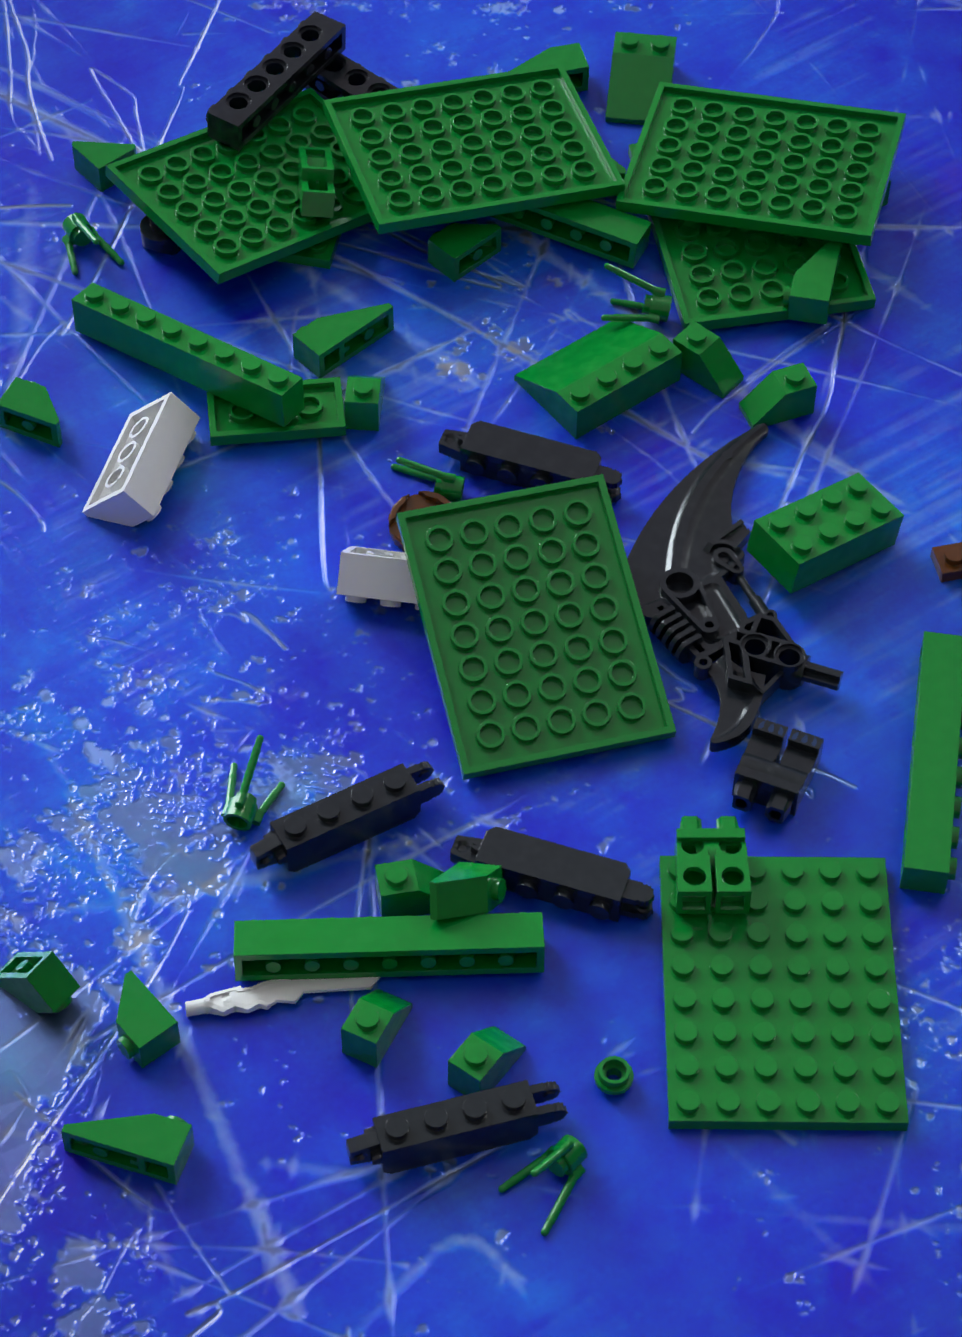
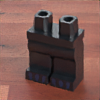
M757 717L749 743L735 771L732 807L747 812L751 811L754 803L766 806L765 816L768 820L782 824L789 814L795 816L799 803L820 763L824 739L792 729L785 749L788 727Z

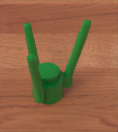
M73 213L64 219L62 228L66 235L62 237V241L66 246L73 275L78 274L73 248L74 244L85 246L92 241L95 245L99 244L120 266L124 265V260L98 234L96 229L91 227L82 213Z
M610 263L604 264L605 269L651 292L652 295L645 294L643 303L612 298L610 300L612 305L642 310V314H604L601 316V320L650 322L659 324V321L667 322L672 296L665 295L666 288L654 286Z
M402 457L396 458L398 464H391L392 470L435 482L434 493L441 494L451 503L461 501L465 477L442 472Z
M258 735L240 791L236 795L235 787L238 765L235 762L230 765L226 800L221 816L228 826L236 830H249L252 824L260 826L264 814L285 787L283 781L279 782L259 808L256 804L257 799L248 793L264 740L262 735Z
M564 1135L554 1146H550L543 1155L499 1186V1192L504 1193L530 1174L532 1177H537L548 1168L556 1176L563 1177L565 1174L569 1176L541 1229L542 1236L549 1234L577 1180L586 1172L581 1165L588 1156L586 1148L575 1137Z

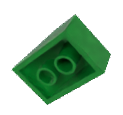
M632 32L615 33L605 122L644 125L659 82L673 83L677 37Z

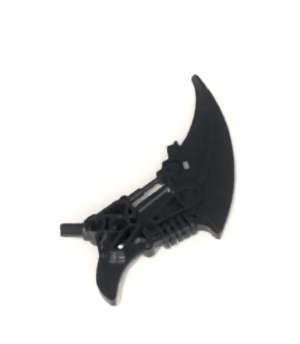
M764 423L733 439L694 468L655 510L628 556V563L645 623L650 632L662 642L666 649L680 663L685 664L691 661L694 664L693 674L696 679L707 680L710 678L717 689L720 700V714L715 731L710 739L709 750L711 752L727 750L747 738L759 716L762 704L778 688L792 690L802 686L805 681L837 691L843 677V671L810 662L811 656L806 655L805 650L800 645L794 643L777 619L776 611L768 609L762 598L755 594L743 576L745 554L742 549L748 542L751 531L749 528H746L741 519L732 525L731 503L735 484L744 462L752 450L768 436V426ZM726 581L741 587L756 615L750 618L747 617L745 611L725 583Z

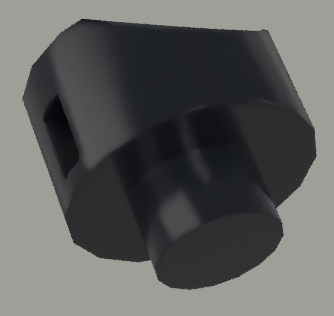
M147 215L141 220L140 232L143 247L168 255L177 254L181 250Z

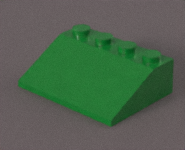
M611 321L514 375V380L575 439H578L679 381L682 351L658 331L632 322Z

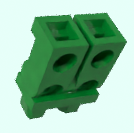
M683 816L681 818L680 828H676L674 850L676 914H710L712 900L711 874H713L715 914H749L752 888L745 842V828H739L735 816H721L716 819L715 828H702L701 819L697 816Z

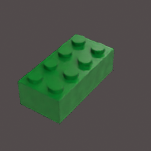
M858 472L754 520L746 550L792 594L895 545L904 515Z

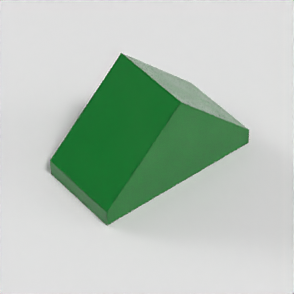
M73 141L72 151L75 169L98 190L103 192L115 185L105 176L106 165L135 155L136 145Z

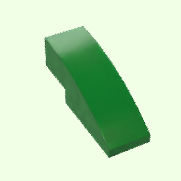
M299 146L298 168L301 216L333 218L335 189L331 148Z

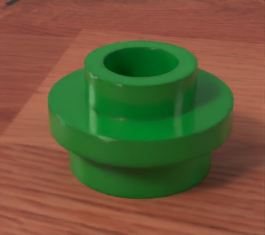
M607 1057L595 1068V1084L606 1094L619 1095L625 1093L633 1083V1069L621 1057ZM610 1075H616L620 1079L610 1080L607 1077Z

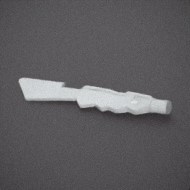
M381 977L278 979L264 981L246 988L237 986L210 993L202 999L186 1001L187 1017L201 1014L226 1016L234 1012L250 1013L259 1008L268 1010L276 1003L296 1004L302 995L306 993L371 990Z

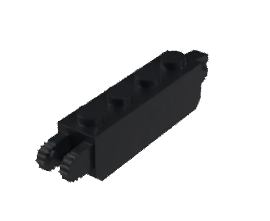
M483 421L471 424L468 432L445 429L439 441V453L459 460L460 471L475 476H482L523 488H532L603 474L611 503H616V501L621 499V487L619 486L622 485V473H619L616 469L612 470V468L601 466V457L596 451Z
M428 761L420 762L408 768L403 763L270 822V832L263 836L264 839L250 846L251 860L258 870L278 863L279 865L284 864L288 871L297 872L414 819L421 811V804L443 793L445 785L439 777L425 781L429 779L434 771Z
M500 827L487 830L483 839L457 835L451 848L450 861L453 863L470 862L502 865V878L506 881V890L517 893L527 899H539L553 903L562 909H574L588 913L597 919H609L616 922L619 921L621 915L644 920L653 914L652 901H654L655 897L653 895L654 889L647 884L644 885L642 882L631 880V870L624 862Z
M528 1080L374 1117L372 1118L373 1126L365 1129L364 1134L346 1139V1150L351 1165L372 1161L373 1165L381 1164L383 1172L393 1174L529 1140L538 1134L539 1126L561 1121L568 1112L563 1102L536 1107V1104L547 1100L550 1101L559 1095L561 1091L555 1081H547L546 1083L529 1086Z

